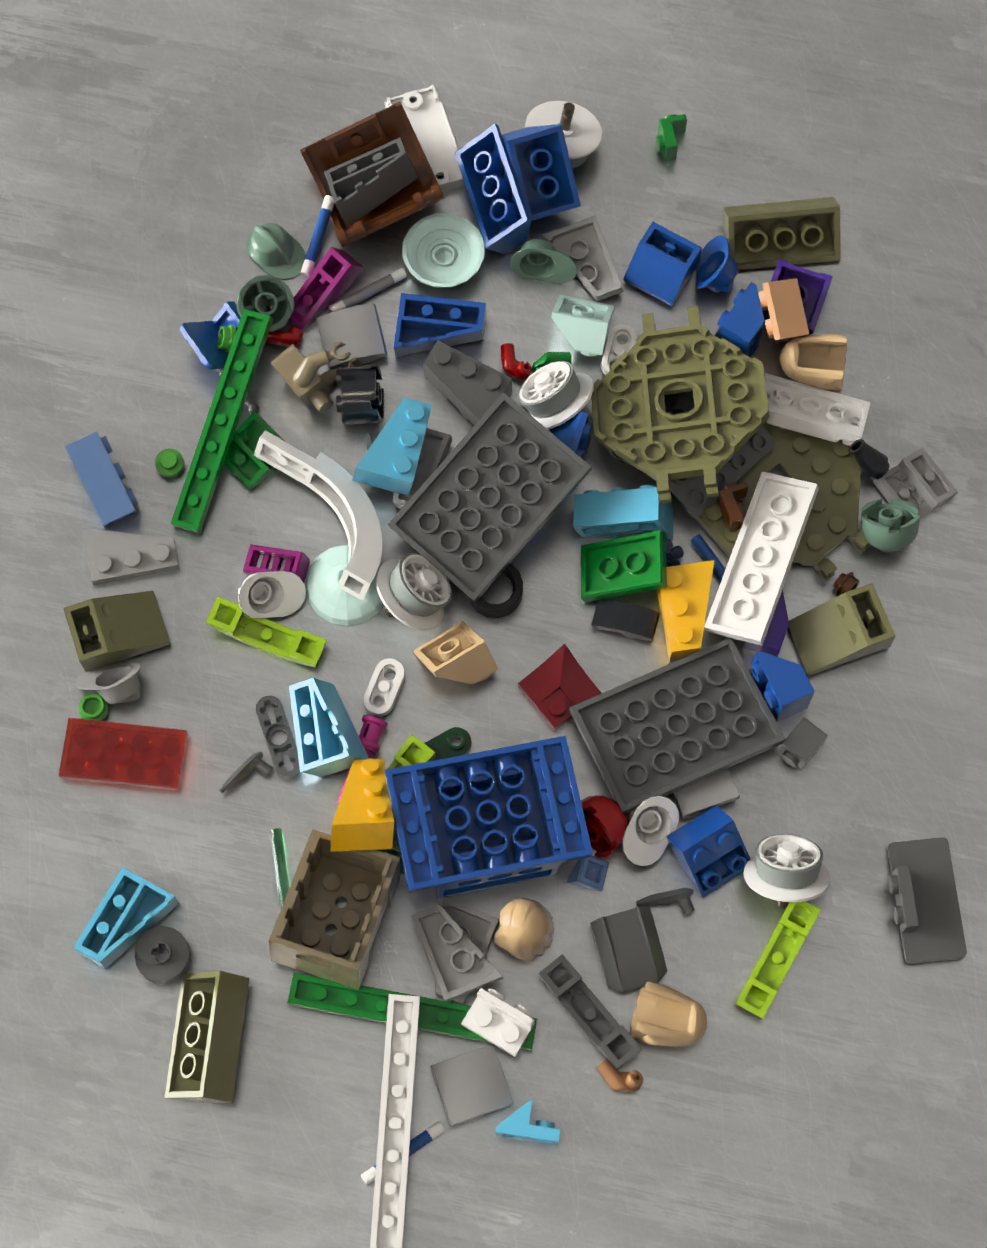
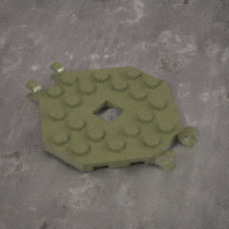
M698 306L687 308L689 326L656 330L653 313L642 314L643 333L636 339L637 343L628 353L624 352L610 366V371L601 380L597 379L594 382V390L591 396L595 441L656 480L660 504L672 502L669 480L704 476L707 498L719 496L716 474L770 417L763 362L755 357H748L741 352L739 347L724 338L719 339L711 334L708 328L701 325ZM693 391L694 409L682 414L671 415L666 413L664 395Z
M766 420L763 426L774 439L775 446L736 481L738 484L746 482L748 485L746 497L739 499L744 507L745 516L762 472L769 473L775 468H781L790 478L816 483L819 490L793 563H801L802 566H812L820 577L827 582L835 575L834 571L837 570V567L831 560L824 558L847 539L860 555L870 547L862 531L858 529L861 468L853 454L849 451L850 446L843 444L842 440L836 443L770 425ZM715 500L699 516L693 518L730 558L740 529L732 532L729 531L717 500Z

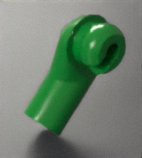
M546 352L533 363L532 372L534 373L541 367L557 361H566L571 364V353Z

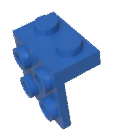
M234 301L226 302L212 321L183 323L180 327L186 342L191 345L199 356L201 363L208 369H223L229 353H225L224 349L218 348V334L222 326L227 327L229 324L235 325L237 331L241 319L237 312V305Z

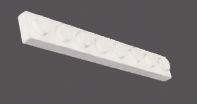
M389 994L370 1248H402L420 996Z

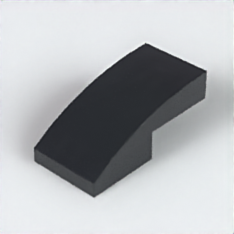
M601 599L597 602L591 625L596 630L619 632L627 638L653 641L660 613L630 603Z

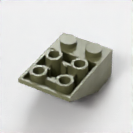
M873 583L845 592L789 620L788 626L808 676L886 649L891 646L896 636Z
M154 591L93 598L63 608L79 662L85 672L170 645Z

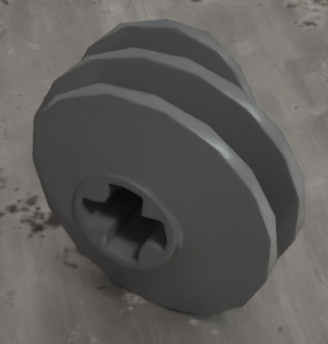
M167 926L152 927L143 932L136 942V966L147 980L155 984H169L177 981L185 974L190 965L191 951L189 944L184 936L174 928ZM163 949H165L169 956L163 957L162 962H160L156 955L162 954Z

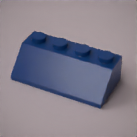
M494 124L456 151L455 156L486 249L507 255L528 240L531 220L499 125Z

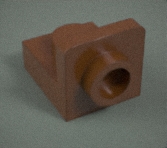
M737 482L729 483L719 491L717 503L730 532L741 529L743 517H745V510L739 499L745 498L747 495L748 485L746 482L740 484Z

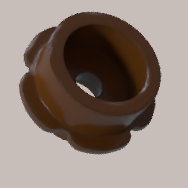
M853 572L847 575L841 573L833 584V587L836 589V597L857 588L859 580L854 577Z

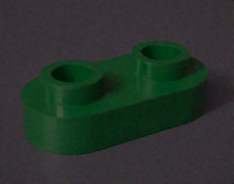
M459 727L451 728L424 743L436 753L434 760L469 754L472 747L469 733ZM453 738H460L462 743L454 746L451 744V740Z

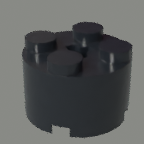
M378 365L344 367L343 369L336 370L337 385L341 386V395L336 396L337 412L341 413L343 424L382 423L381 418H384V388L381 389L380 383H377V380H382L381 370Z

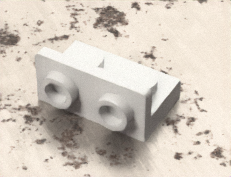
M480 988L477 998L461 1025L516 1057L534 1026L535 1020L531 1018L532 1013L519 1004L512 1007L505 1003V997L491 988L487 992Z

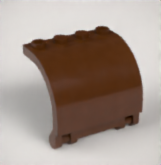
M400 101L300 149L323 199L326 195L332 196L324 174L326 170L397 138H401L418 178L348 228L334 204L331 217L337 230L335 233L342 247L445 199Z

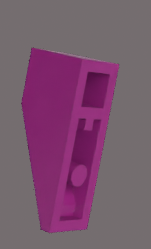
M331 247L293 297L294 309L288 320L304 332L317 317H320L330 305L349 289L364 267L345 250Z

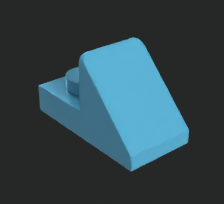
M533 1099L496 1127V1136L558 1145L561 1130L554 1128L555 1123L536 1120V1125L529 1124Z

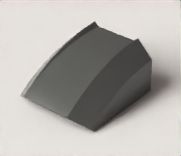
M639 906L590 922V930L609 989L626 992L643 987L649 981L657 983L666 974L667 967L650 906Z

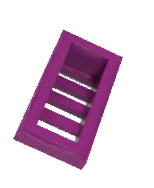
M250 544L243 572L251 575L257 572L280 571L283 560H286L283 571L294 573L304 583L310 559L304 552ZM262 554L263 559L260 568L256 567L259 555ZM271 557H274L272 568L268 569Z

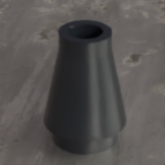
M858 439L851 444L849 451L855 457L866 477L877 480L887 473L890 464L886 455L868 445L863 439Z

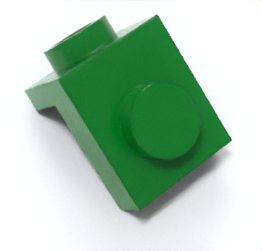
M685 114L668 115L663 119H659L656 146L658 152H663L665 162L676 160L678 145L675 135L686 132L687 118Z

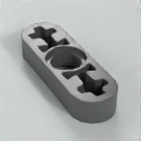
M264 696L256 704V713L275 770L283 779H294L301 773L298 751L282 703L275 696ZM271 704L273 708L278 707V709L274 710L277 723L271 724L268 714H262V712L266 711V705ZM277 730L285 731L288 735L286 742L281 745H275L270 740L272 733ZM286 750L290 761H296L292 765L293 770L287 771L285 767L280 768V766L284 765L281 752Z

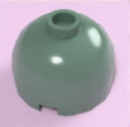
M255 276L246 281L240 288L236 299L237 312L240 318L244 309L270 315L273 318L270 331H275L288 322L287 320L293 312V294L287 284L274 276Z
M882 499L867 503L862 508L861 531L869 544L883 552L892 553L909 546L918 534L920 515H918V508L910 502L892 499L891 504H882Z

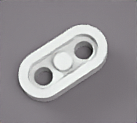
M619 324L610 330L601 363L604 375L610 371V366L624 352L628 353L636 344L637 334L631 326ZM620 339H624L627 341V343L622 345L619 344L617 341Z
M391 658L384 659L377 664L364 694L365 709L372 716L382 717L387 715L395 704L405 679L404 668L399 661ZM388 672H392L396 676L392 680H387L385 675ZM376 699H383L385 701L380 707L374 705Z

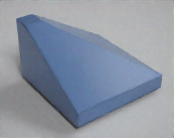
M595 856L578 859L568 877L567 883L602 891L609 862Z

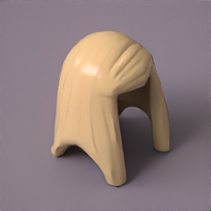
M823 334L793 338L781 350L779 356L781 368L788 377L795 381L824 390L841 391L844 381V364L846 363L844 354L847 352V337L840 334Z
M515 898L500 911V928L493 937L494 944L507 950L516 958L527 962L533 961L536 955H542L545 948L551 945L553 940L551 934L554 931L553 916L541 903L535 900Z
M649 981L646 982L645 987H641L636 1001L637 1007L634 1008L633 1020L630 1025L632 1029L629 1034L634 1040L649 1045L685 1047L696 1043L703 1037L707 1029V1014L700 1003L665 985Z

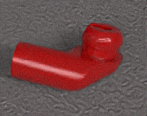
M290 327L288 332L269 331L265 343L289 347L293 344L296 347L302 342L303 332L297 327Z
M506 343L501 345L503 370L517 380L528 378L532 371L531 365L528 362L524 364V361L519 362L515 359L513 344Z

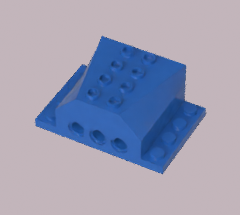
M566 736L392 768L384 772L409 893L435 888L436 899L443 898V896L448 897L554 876L561 863L588 858L593 855Z

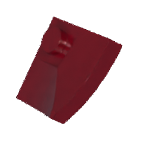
M565 644L518 683L519 689L554 731L572 719L569 712L570 707L601 694V691L585 673Z

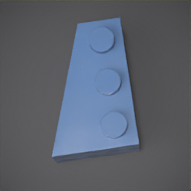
M95 432L65 446L104 527L136 513L134 506L138 504L132 489L125 490L121 482L126 477L119 462L113 464L108 455L113 450L106 436L100 438L98 432Z

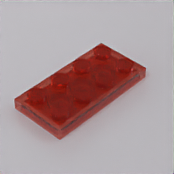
M68 718L58 776L63 779L179 791L188 732L187 730Z

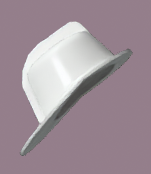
M257 572L248 576L242 583L241 588H238L239 606L251 618L292 615L304 603L306 595L305 585L300 577L292 572Z
M662 796L650 797L643 801L635 810L631 811L629 824L625 830L622 842L623 851L627 859L633 864L639 866L651 865L659 860L669 843L666 836L674 832L679 823V811L676 804L669 798Z

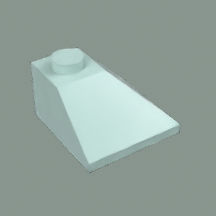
M559 295L551 318L574 350L581 351L586 356L603 355L615 306Z

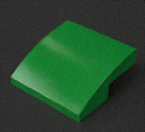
M255 411L235 431L224 463L250 490L277 470L275 467L254 456L260 436L266 430L285 441Z

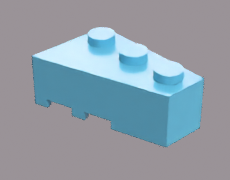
M643 485L640 489L630 490L617 487L608 492L587 490L584 494L574 495L573 528L581 537L618 538L621 533L642 534L663 530L666 533V539L673 540L674 507L671 503L660 504L657 487L654 485Z
M122 867L73 948L80 955L106 969L136 943L143 932L154 927L180 903L174 895Z

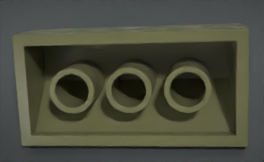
M834 197L723 207L724 237L728 240L729 254L737 263L738 270L776 267L778 259L790 262L792 265L841 261L840 205Z
M224 971L186 973L182 976L164 1098L204 1103H233L237 1067L240 1059L241 1037L244 1029L246 1000L249 994L248 977Z

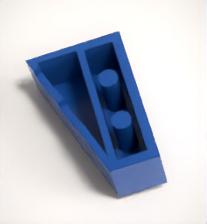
M401 293L393 347L395 356L432 350L437 340L448 346L483 340L487 314L486 303Z

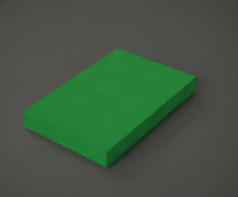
M663 530L581 545V599L584 602L667 588L666 533Z

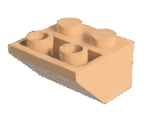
M797 278L763 283L764 291L758 293L762 310H768L770 319L765 320L769 339L775 338L776 344L796 337L809 336Z

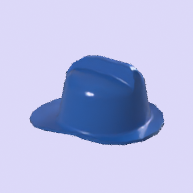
M716 236L701 251L700 262L696 267L697 288L706 287L716 293L720 291L730 293L732 291L734 278L738 272V265L729 254V243L726 237Z

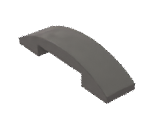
M563 954L538 973L571 1018L617 1070L642 1051V1048L623 1025L620 1026L582 981L580 974Z

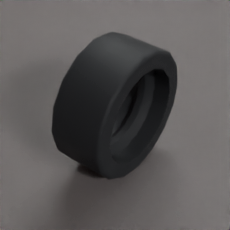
M511 563L501 573L508 577L512 583L513 590L510 598L500 604H490L481 597L476 602L469 597L471 605L478 613L489 618H501L510 615L518 608L522 600L523 581L520 572Z

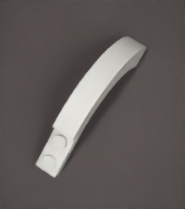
M265 430L259 438L254 456L315 491L336 512L346 531L349 544L348 565L342 574L338 587L363 601L378 571L383 547L381 525L371 500L359 483L352 481L353 477L333 459L322 452L315 459Z

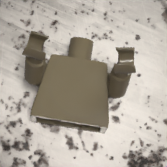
M338 342L333 345L330 351L323 350L305 357L292 344L270 363L309 408L315 406L320 413H323L333 405V401L328 394L332 391L331 387L337 383L336 370L343 369V367L326 371L321 375L318 373V369L321 366L330 364V361L335 359L340 361L347 360L351 353L347 352L343 356H337V350L345 346L344 343ZM357 357L352 358L347 367H358L361 365V361Z

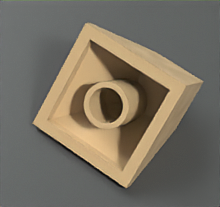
M464 621L413 651L416 657L439 678L474 685L477 682L486 680L493 672L498 670L485 641Z

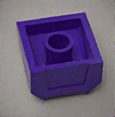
M778 259L771 282L797 278L809 335L813 334L833 276L813 272ZM768 310L763 311L764 320L770 319Z

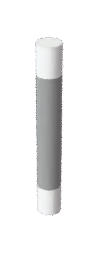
M400 268L329 306L331 312L352 307L407 278V274L403 268Z

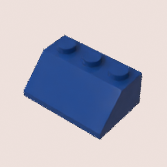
M561 124L526 127L502 134L531 221L581 206Z

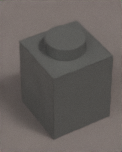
M803 717L782 743L779 752L782 754L781 757L790 766H798L803 770L825 743L828 735Z

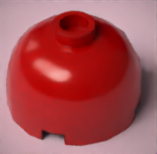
M602 795L588 796L581 800L591 847L597 851L594 854L595 856L606 858L623 843V836L628 826L626 816L612 799Z

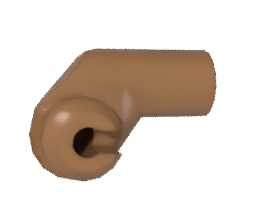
M608 1059L597 1066V1069L607 1083L615 1091L632 1093L637 1091L643 1083V1076L640 1072L635 1070L632 1072H619Z

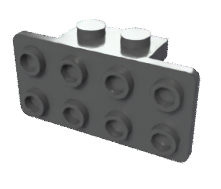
M763 425L716 474L718 491H721L725 485L736 482L775 446L774 439ZM704 476L669 480L672 493L693 517L699 516L718 498V496L707 498Z
M941 837L890 843L887 848L891 870L889 888L891 894L895 895L894 919L896 925L900 926L905 961L909 964L964 958L967 954L948 840Z

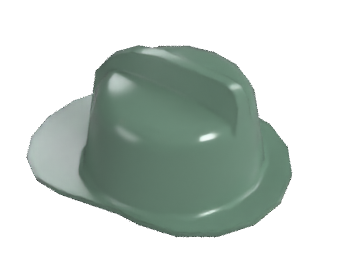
M266 223L261 226L257 224L255 230L248 237L246 244L250 257L275 278L287 280L301 274L306 254L300 243L277 224Z
M531 239L522 243L520 251H517L510 260L511 270L515 275L524 279L563 284L573 280L577 274V265L572 258L558 252L552 243L545 239Z

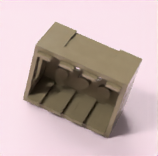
M312 829L269 938L271 961L359 990L369 964V953L387 906L390 907L400 881V857L378 850L330 852L331 835ZM340 898L347 901V905L343 908H339L335 904ZM328 926H334L337 932L330 936L325 933V929Z

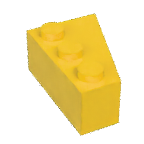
M714 560L666 567L667 588L656 589L669 663L701 650Z
M384 758L353 759L332 823L330 852L392 849L394 817L384 774L386 770Z

